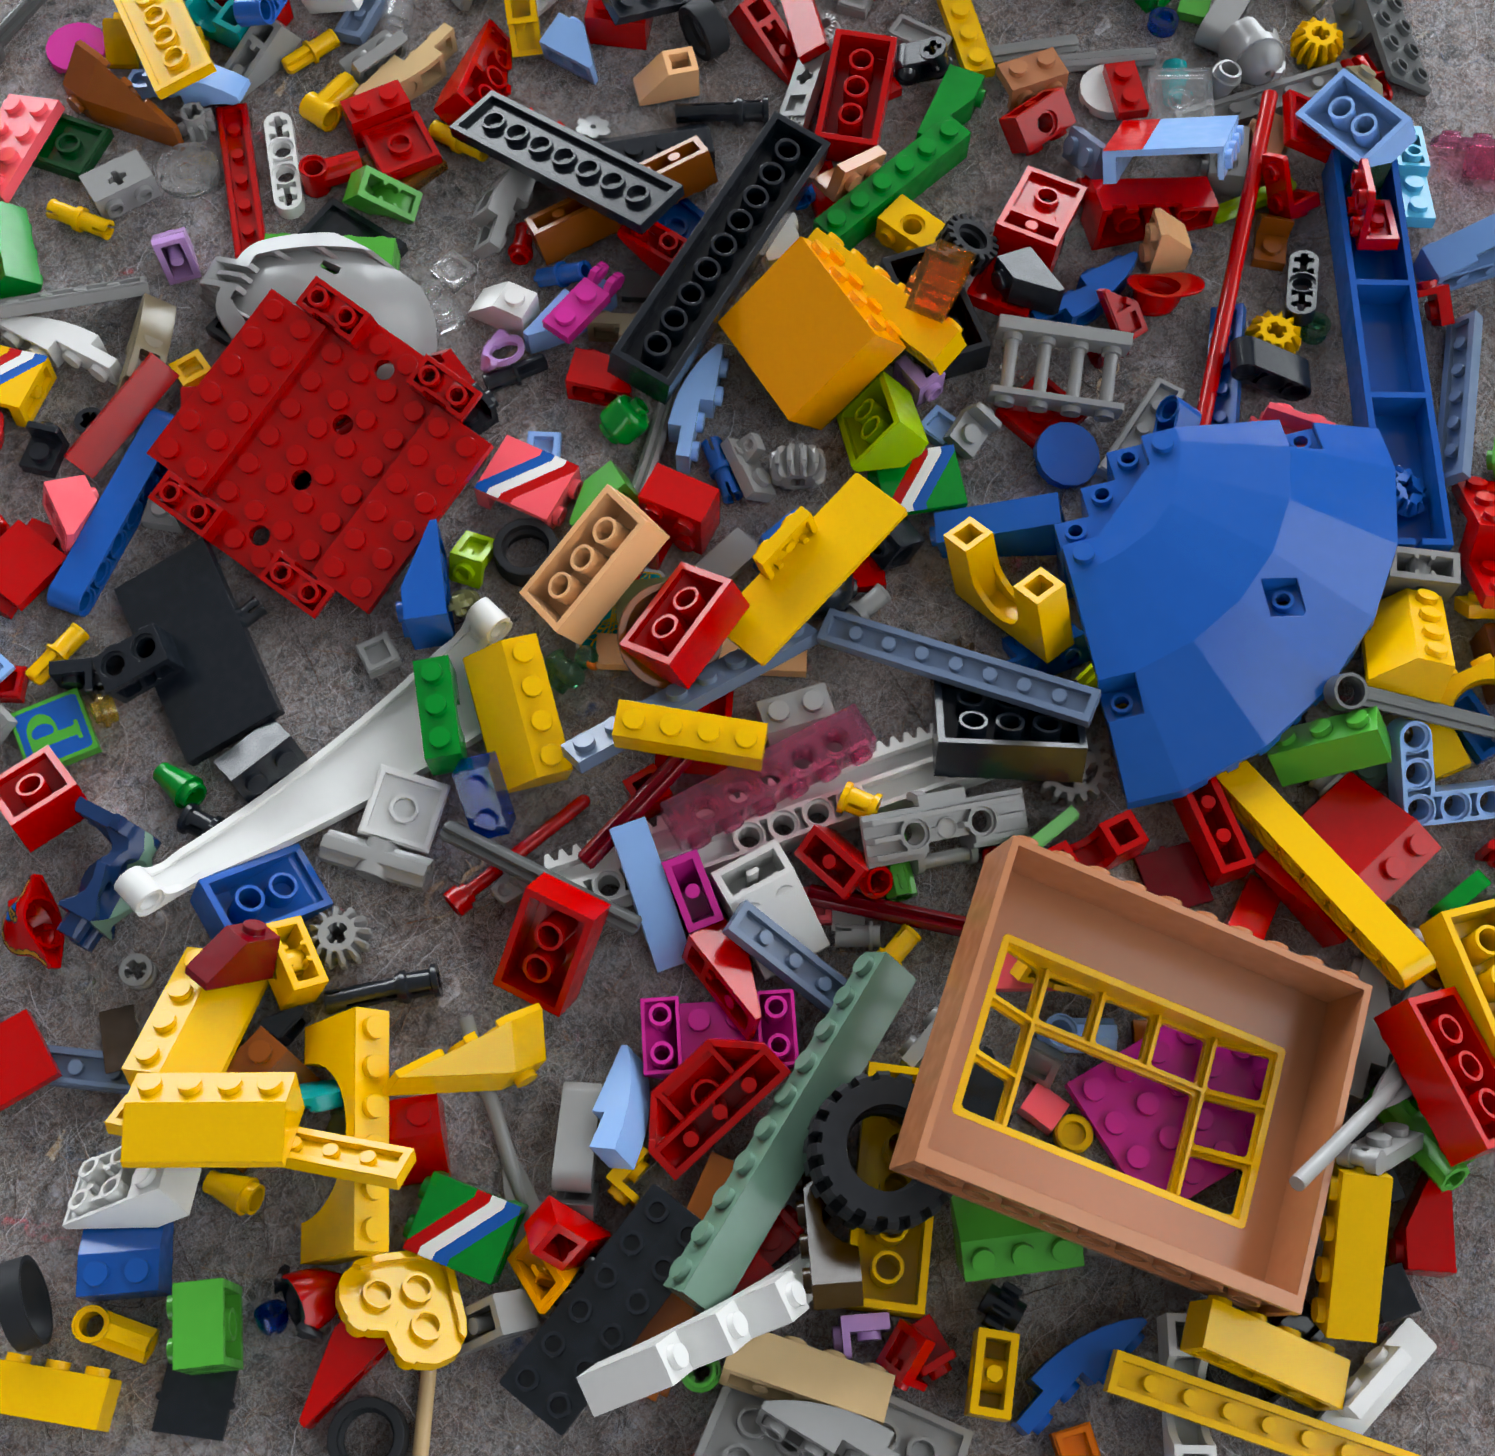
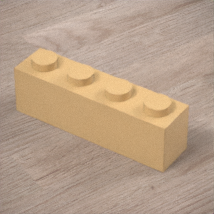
M768 1332L751 1339L737 1352L726 1357L718 1383L768 1401L798 1400L831 1405L861 1415L883 1426L896 1375L887 1373L882 1366L875 1363L866 1362L861 1364L849 1360L843 1353L837 1350L825 1349L822 1351L808 1346L801 1338L795 1336L781 1337Z

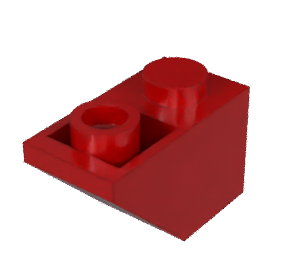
M550 1195L524 1223L530 1252L561 1271L582 1266L586 1259L593 1252L596 1254L611 1237L610 1231Z

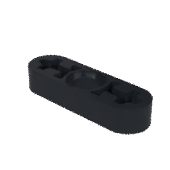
M1309 250L1296 251L1289 257L1284 317L1285 319L1294 317V326L1309 325L1315 318L1319 257ZM1300 266H1306V272H1300ZM1304 285L1310 289L1302 291L1295 289L1294 286ZM1297 304H1304L1303 311L1298 310Z

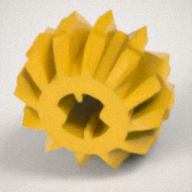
M1312 17L1310 21H1302L1291 36L1290 56L1297 59V65L1303 63L1307 65L1308 70L1312 66L1319 68L1334 63L1344 47L1343 31L1337 30V23H1327L1326 17L1322 21H1318L1315 17Z
M1269 310L1263 316L1256 315L1245 331V336L1259 338L1294 354L1299 350L1302 340L1299 337L1301 327L1293 325L1294 317L1289 319L1283 318L1282 311L1276 316Z

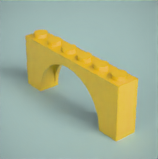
M356 1006L305 1027L304 1065L325 1067L337 1081L345 1108L346 1136L389 1144V1096H385L382 1091L383 1086L389 1080V1011ZM337 1178L333 1190L322 1208L312 1218L301 1223L300 1264L339 1265L367 1256L389 1252V1188Z

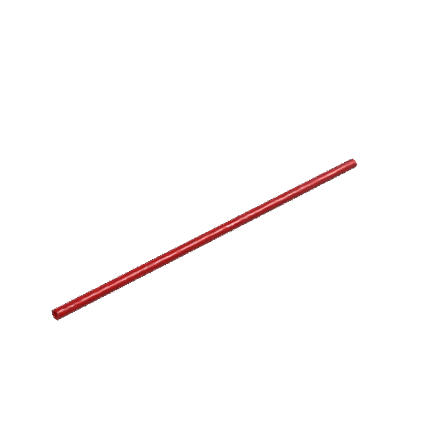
M1271 89L1265 90L1261 97L1197 410L1201 413L1200 425H1211L1263 172L1262 155L1267 153L1278 99V93Z

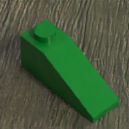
M950 64L919 127L916 139L948 114L962 125L968 122L976 107L981 109L987 93V90L983 89L985 75Z

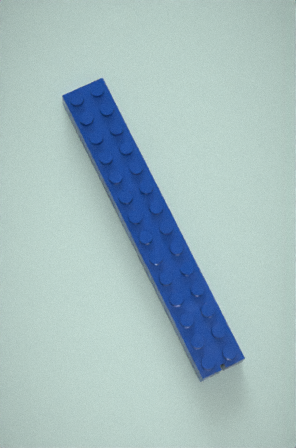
M1332 149L1321 176L1353 424L1357 427L1379 428L1394 466L1400 465L1403 469L1410 468L1413 476L1420 477V484L1427 488L1424 494L1428 497L1429 502L1425 505V511L1411 518L1397 513L1398 546L1449 552L1454 546L1397 158L1392 163L1370 167L1376 190V200L1390 199L1400 238L1397 250L1382 251L1357 250L1354 237H1350V217L1347 216L1346 198L1352 196L1351 175L1353 169H1358V165L1338 149Z

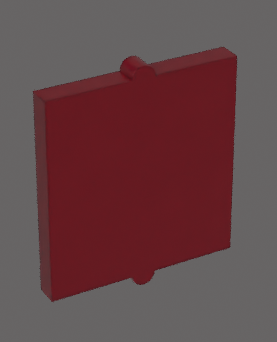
M1190 841L1168 848L1160 846L1157 851L1133 858L1142 884L1147 888L1146 891L1158 896L1174 897L1182 902V906L1189 909L1214 901Z

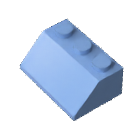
M1345 68L1340 70L1295 113L1296 118L1357 165H1359L1360 158H1368L1370 167L1392 163L1417 140L1412 118Z

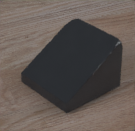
M298 1005L263 1018L258 1023L287 1047L308 1025L312 1017L302 1006Z

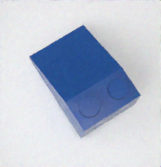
M437 519L429 520L400 587L402 601L396 602L398 622L402 623L404 638H411L415 650L443 646L455 636L453 612H449L447 609L451 598L447 553Z
M299 843L199 879L190 898V903L211 940L227 925L240 924L248 919L260 920L266 924L300 915L303 922H306L318 915L319 912L321 913L333 905L332 899Z
M174 1221L158 1228L83 1229L77 1260L76 1297L89 1302L172 1295Z

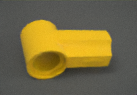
M344 71L338 74L319 93L312 91L306 94L300 103L299 114L323 131L331 132L337 127L341 119L342 109L340 101L353 97V93L357 90L359 84L351 74Z
M97 1305L84 1306L78 1310L71 1324L72 1333L79 1341L144 1365L153 1354L160 1333V1329ZM101 1315L104 1321L102 1330L96 1336L89 1337L86 1329L89 1320L94 1316Z

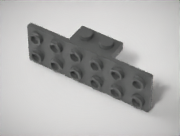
M1337 0L1332 5L1339 28L1343 31V40L1348 53L1357 55L1374 40L1389 81L1424 96L1431 93L1428 83L1429 74L1422 66L1420 60L1421 52L1411 35L1413 30L1405 18L1402 0Z

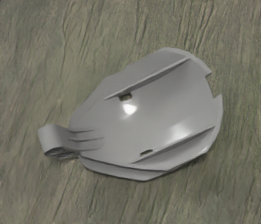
M318 232L272 237L250 245L237 259L215 256L199 283L198 297L216 309V315L231 340H233L271 288L296 305L295 302L314 277L318 276L369 312L379 325L423 356L426 353L430 355L437 351L436 321L429 300L421 286L398 271L374 251L337 233ZM321 265H323V266L329 268V270L334 271V272H336L337 274H333V273H331V272H329V271H327V270L321 268ZM391 364L380 366L377 371V377L381 380L389 379L394 373V366ZM347 418L341 419L339 422L342 423Z

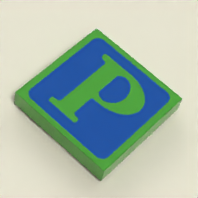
M77 687L11 713L18 721L13 731L23 760L49 745L64 767L102 752L82 694Z

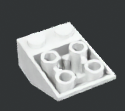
M777 839L711 872V887L729 919L739 904L748 900L814 954L830 947L826 934L796 871ZM751 956L765 981L776 976Z
M121 1146L99 1156L91 1157L84 1161L79 1169V1176L72 1197L68 1202V1209L62 1226L65 1229L158 1228L189 1216L202 1168H122L120 1162Z

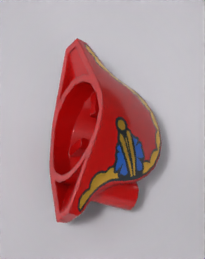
M32 874L28 878L22 893L8 901V910L2 921V938L5 946L12 954L35 958L47 969H60L65 935L60 933L57 927L62 921V916L43 875Z

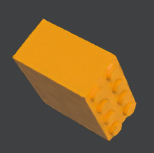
M800 236L718 321V324L787 419L822 430L906 346L899 338L902 333L898 327L890 320L886 321L880 312L883 310L881 305L872 296H867L862 290L864 287L862 280L854 272H848L843 264L846 260L841 253L833 247L830 250L827 249L817 239L812 242Z

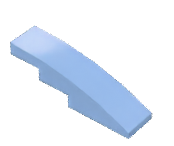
M645 816L610 828L609 833L633 900L632 903L636 914L642 918L641 928L657 973L686 963L682 958L687 942Z

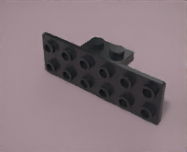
M653 1184L597 1255L593 1252L579 1269V1273L582 1276L572 1288L568 1285L553 1305L556 1309L501 1378L500 1385L559 1435H564L588 1404L576 1377L595 1363L631 1348L672 1294L670 1290L663 1286L669 1277L670 1267L682 1255L691 1240V1233L694 1227L702 1220L657 1184Z

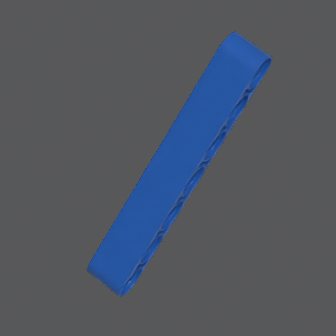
M154 408L146 416L51 583L47 594L49 606L79 617H86L93 609L141 522L148 500L147 497L169 470L149 456L147 451L175 414Z

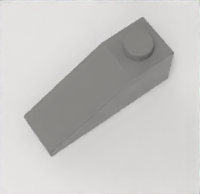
M275 20L270 25L251 26L223 68L234 71L249 79L251 85L245 93L244 99L283 67L281 63L282 58L295 51L302 39L278 20Z

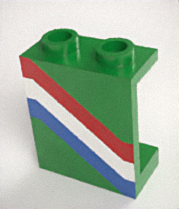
M954 444L925 448L919 457L913 458L905 467L867 471L868 481L905 507L907 515L946 509L953 510L965 508L968 505Z
M434 1171L432 1177L427 1176L420 1187L418 1198L422 1202L417 1214H411L405 1224L402 1236L407 1239L403 1249L487 1284L498 1283L528 1205L516 1200H505L449 1177L450 1173L445 1171Z

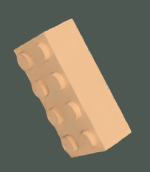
M607 484L519 593L556 633L581 646L670 536L630 498Z

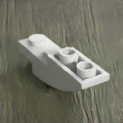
M16 316L0 319L1 340L7 346L48 356L51 365L59 368L66 361L74 368L82 367L88 370L100 382L105 383L109 381L117 386L122 367L117 358L108 354L98 334L85 328L50 318Z

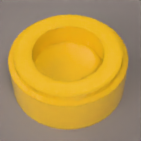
M1077 1114L1065 1115L1053 1129V1141L1057 1147L1078 1155L1083 1153L1093 1141L1092 1126L1083 1116Z

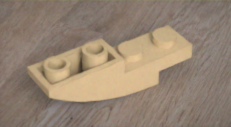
M444 22L436 31L431 32L418 48L411 51L405 60L393 55L365 83L358 86L353 96L396 79L400 82L410 101L428 91L447 75L445 62L458 50L454 28Z

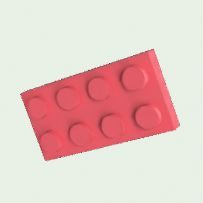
M9 94L3 101L0 108V201L10 202L63 114L65 108L59 100Z

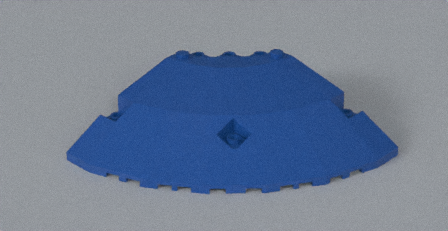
M1277 419L1175 427L1142 435L1140 445L1106 453L1107 482L1080 488L1082 518L1054 525L1058 574L1060 581L1066 586L1067 599L1074 598L1097 681V689L1101 690L1099 702L1108 729L1109 742L1118 769V779L1127 809L1184 797L1208 784V780L1224 771L1229 773L1239 767V763L1256 754L1259 756L1265 754L1281 739V735L1292 724L1296 725L1301 720V716L1310 707L1316 706L1324 699L1323 690L1327 680L1332 676L1339 675L1351 661L1359 648L1361 640L1374 624L1398 546L1396 471L1379 428L1313 423L1311 429L1285 435L1281 422ZM1302 444L1306 445L1304 447H1297L1298 445ZM1287 601L1289 604L1286 606H1281L1277 603ZM1126 703L1128 706L1124 709H1119L1115 705Z

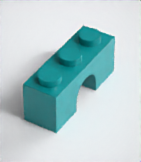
M184 0L195 26H201L205 36L233 50L236 49L249 27H241L236 22L233 13L234 0H228L223 7L214 0Z

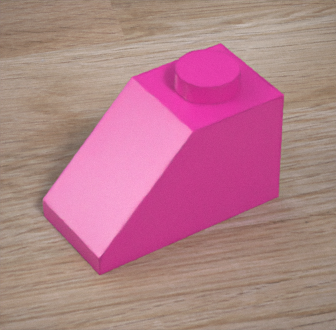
M697 849L661 862L688 933L724 920Z

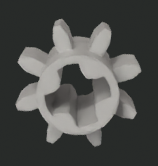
M200 102L184 104L180 109V113L175 114L182 137L188 135L192 143L208 140L211 136V131L217 130L212 109L210 107L203 109Z

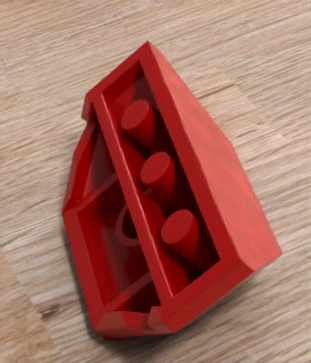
M708 1038L651 1091L648 1152L676 1181L791 1073V1070L765 1042Z

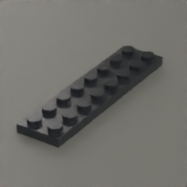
M493 90L449 126L452 137L641 235L685 195L682 184Z

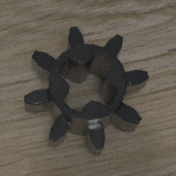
M1007 1280L1001 1288L991 1283L977 1308L978 1311L986 1315L981 1324L989 1329L1002 1331L1003 1327L1013 1332L1027 1308V1304L1019 1300L1023 1290Z

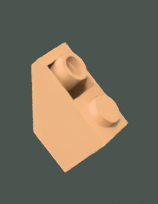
M692 46L661 51L633 78L639 106L700 95L699 68Z
M1161 208L1153 209L1150 222L1145 226L1143 243L1139 244L1138 251L1141 263H1145L1148 274L1186 270L1193 250L1185 224Z

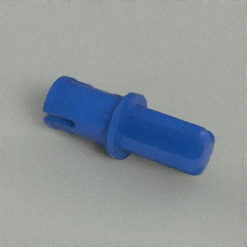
M586 260L575 263L559 261L554 266L538 268L536 275L533 276V280L537 282L540 288L557 285L561 288H566L571 283L580 282L584 277L587 278L592 267Z

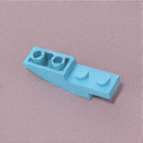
M1414 126L1417 140L1397 157L1407 227L1433 228L1436 215L1427 180L1431 166L1422 127Z

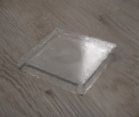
M1211 67L1148 69L1147 86L1150 119L1215 116Z

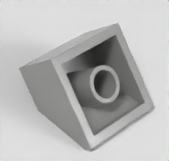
M825 682L756 702V721L768 723V736L765 748L777 782L781 781V774L783 773L789 778L795 777V769L798 768L804 774L808 773L810 764H813L819 770L822 768V760L824 759L833 766L835 765L836 755L839 754L845 760L837 716Z

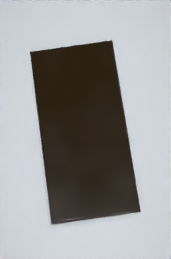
M134 1004L99 1012L105 1074L122 1071L121 1068L138 1039Z

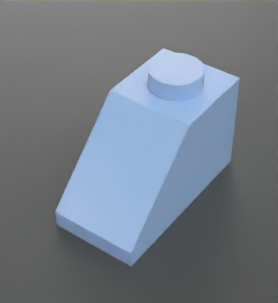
M559 12L539 40L545 59L596 85L598 76L584 23L574 16L569 18Z

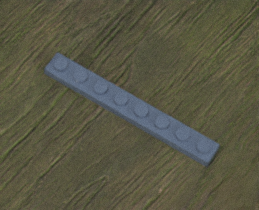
M829 608L816 637L820 645L1087 728L1091 724L1101 698L1100 689L833 608Z
M806 622L765 666L759 665L738 648L705 666L689 690L672 683L639 702L697 711L817 645L816 637L819 631ZM616 715L609 717L602 723L560 745L563 756L581 774L626 750L614 746L612 731Z

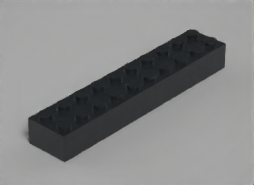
M774 111L610 352L607 372L664 405L667 404L719 325L718 321L727 313L824 166L831 145L830 142Z

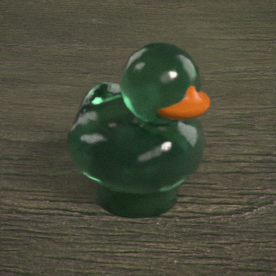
M590 645L580 646L574 654L575 662L564 655L565 651L563 649L554 650L547 655L545 667L550 686L562 695H564L568 688L580 687L585 681V670H598L596 664L598 663L599 655L594 647Z

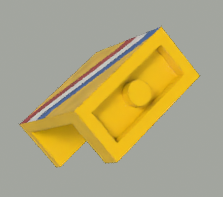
M0 345V407L9 409L16 425L26 428L27 422L33 421L57 376L48 356Z

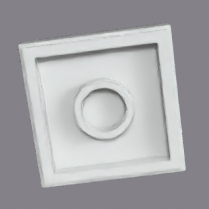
M380 764L357 834L364 837L382 838L395 844L397 847L428 856L451 785Z

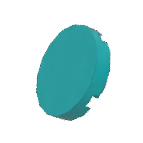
M335 1079L299 1084L305 1109H310V1112H322L344 1106L342 1094Z

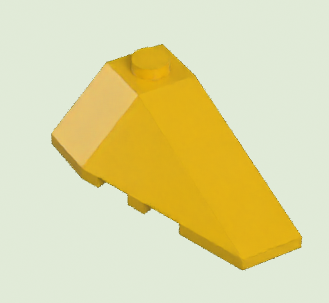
M538 1002L497 1019L495 1021L496 1027L487 1031L482 1036L478 1037L475 1031L463 1036L461 1041L454 1044L447 1051V1054L442 1049H437L395 1070L382 1088L384 1095L503 1090L512 1085H516L517 1088L528 1085L537 1078L536 1071L546 1061L542 1007Z

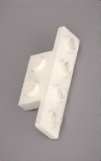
M1403 1318L1380 1346L1375 1347L1368 1353L1364 1359V1364L1359 1370L1348 1378L1343 1410L1322 1411L1316 1419L1363 1435L1437 1349V1345L1411 1318Z

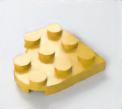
M405 1250L358 1259L343 1273L335 1291V1307L341 1320L345 1323L346 1331L356 1338L363 1336L367 1338H384L399 1368L403 1370L433 1371L448 1365L458 1356L463 1341L467 1336V1318L453 1269Z

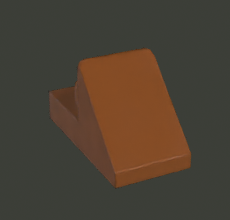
M1257 212L1250 267L1283 271L1286 264L1288 237L1295 221L1271 213Z

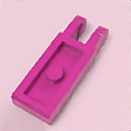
M599 261L590 270L587 278L584 277L542 320L543 327L567 344H570L611 302V298L624 284L625 275L618 271L606 280L602 289L598 284L608 273L609 266L604 261Z

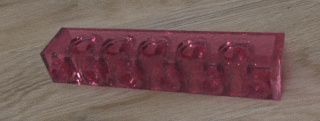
M854 703L766 748L761 771L731 766L661 802V817L682 853L689 849L699 850L708 845L713 836L723 831L726 834L736 831L744 824V820L756 814L760 817L770 813L776 808L777 803L788 797L790 800L801 797L809 790V786L819 781L827 783L835 779L842 769L851 764L854 766L864 764L872 758L877 738ZM838 743L844 749L839 752H832L826 748V745ZM799 759H805L812 766L801 769L796 767L794 762ZM766 776H775L780 782L769 786L761 780ZM735 792H741L748 798L743 802L737 803L730 800L729 796ZM702 809H710L715 813L714 817L708 820L700 819L696 814Z

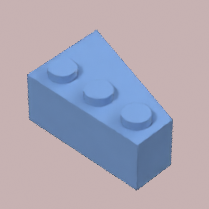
M1495 213L1422 247L1413 263V270L1419 282L1437 279V284H1449L1450 291L1494 278Z

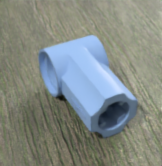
M1057 1013L1050 1016L1046 1023L1081 1037L1087 1018H1072L1067 1014ZM1101 1018L1095 1041L1102 1046L1116 1051L1118 1029L1114 1018ZM1037 1034L1038 1040L1063 1053H1084Z

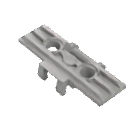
M959 784L943 786L942 791L925 793L921 790L908 792L906 797L909 802L912 801L915 807L859 817L868 869L910 861L914 875L923 874L925 869L966 862L968 865L975 864L979 859L978 848L1001 844L1013 835L1030 837L1022 787L966 797L965 788ZM977 811H982L987 818L986 827L980 832L976 831L972 826V817ZM908 825H910L912 832L909 842L906 841L904 831ZM959 837L961 848L927 854L929 853V842Z

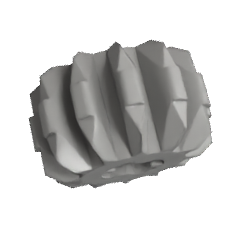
M803 442L800 444L789 443L788 446L781 445L777 447V450L771 452V459L769 460L772 483L781 489H792V491L800 489L805 491L807 488L818 487V484L825 482L826 458L824 457V451L817 448L816 445H804Z
M333 906L332 916L327 917L323 912H319L318 917L322 922L321 925L312 924L309 930L315 935L311 937L320 961L324 960V965L330 970L339 963L341 969L347 971L349 960L351 959L355 963L361 964L362 958L359 952H371V946L366 940L373 937L371 928L366 927L368 923L364 915L356 917V911L351 907H348L342 914L338 906ZM342 933L346 939L338 943L335 937Z

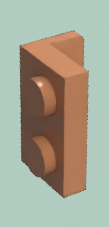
M1051 47L998 64L996 75L1009 95L1007 108L1009 111H1012L1044 89L1063 87L1066 93L1069 71L1055 49Z
M877 145L817 175L813 184L832 202H835L880 169L887 153Z

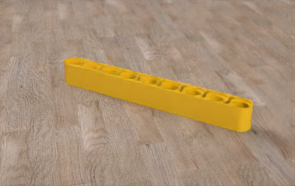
M1247 760L1239 763V767L1229 773L1224 771L1216 775L1234 816L1391 984L1399 990H1404L1436 968L1435 959L1428 948Z

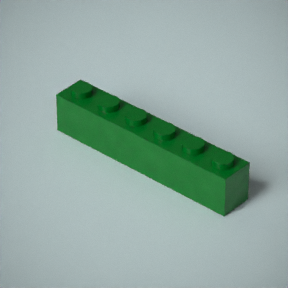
M948 114L813 220V231L819 228L827 235L829 232H833L843 241L844 247L850 251L876 230L877 217L901 194L913 201L967 158L971 132Z

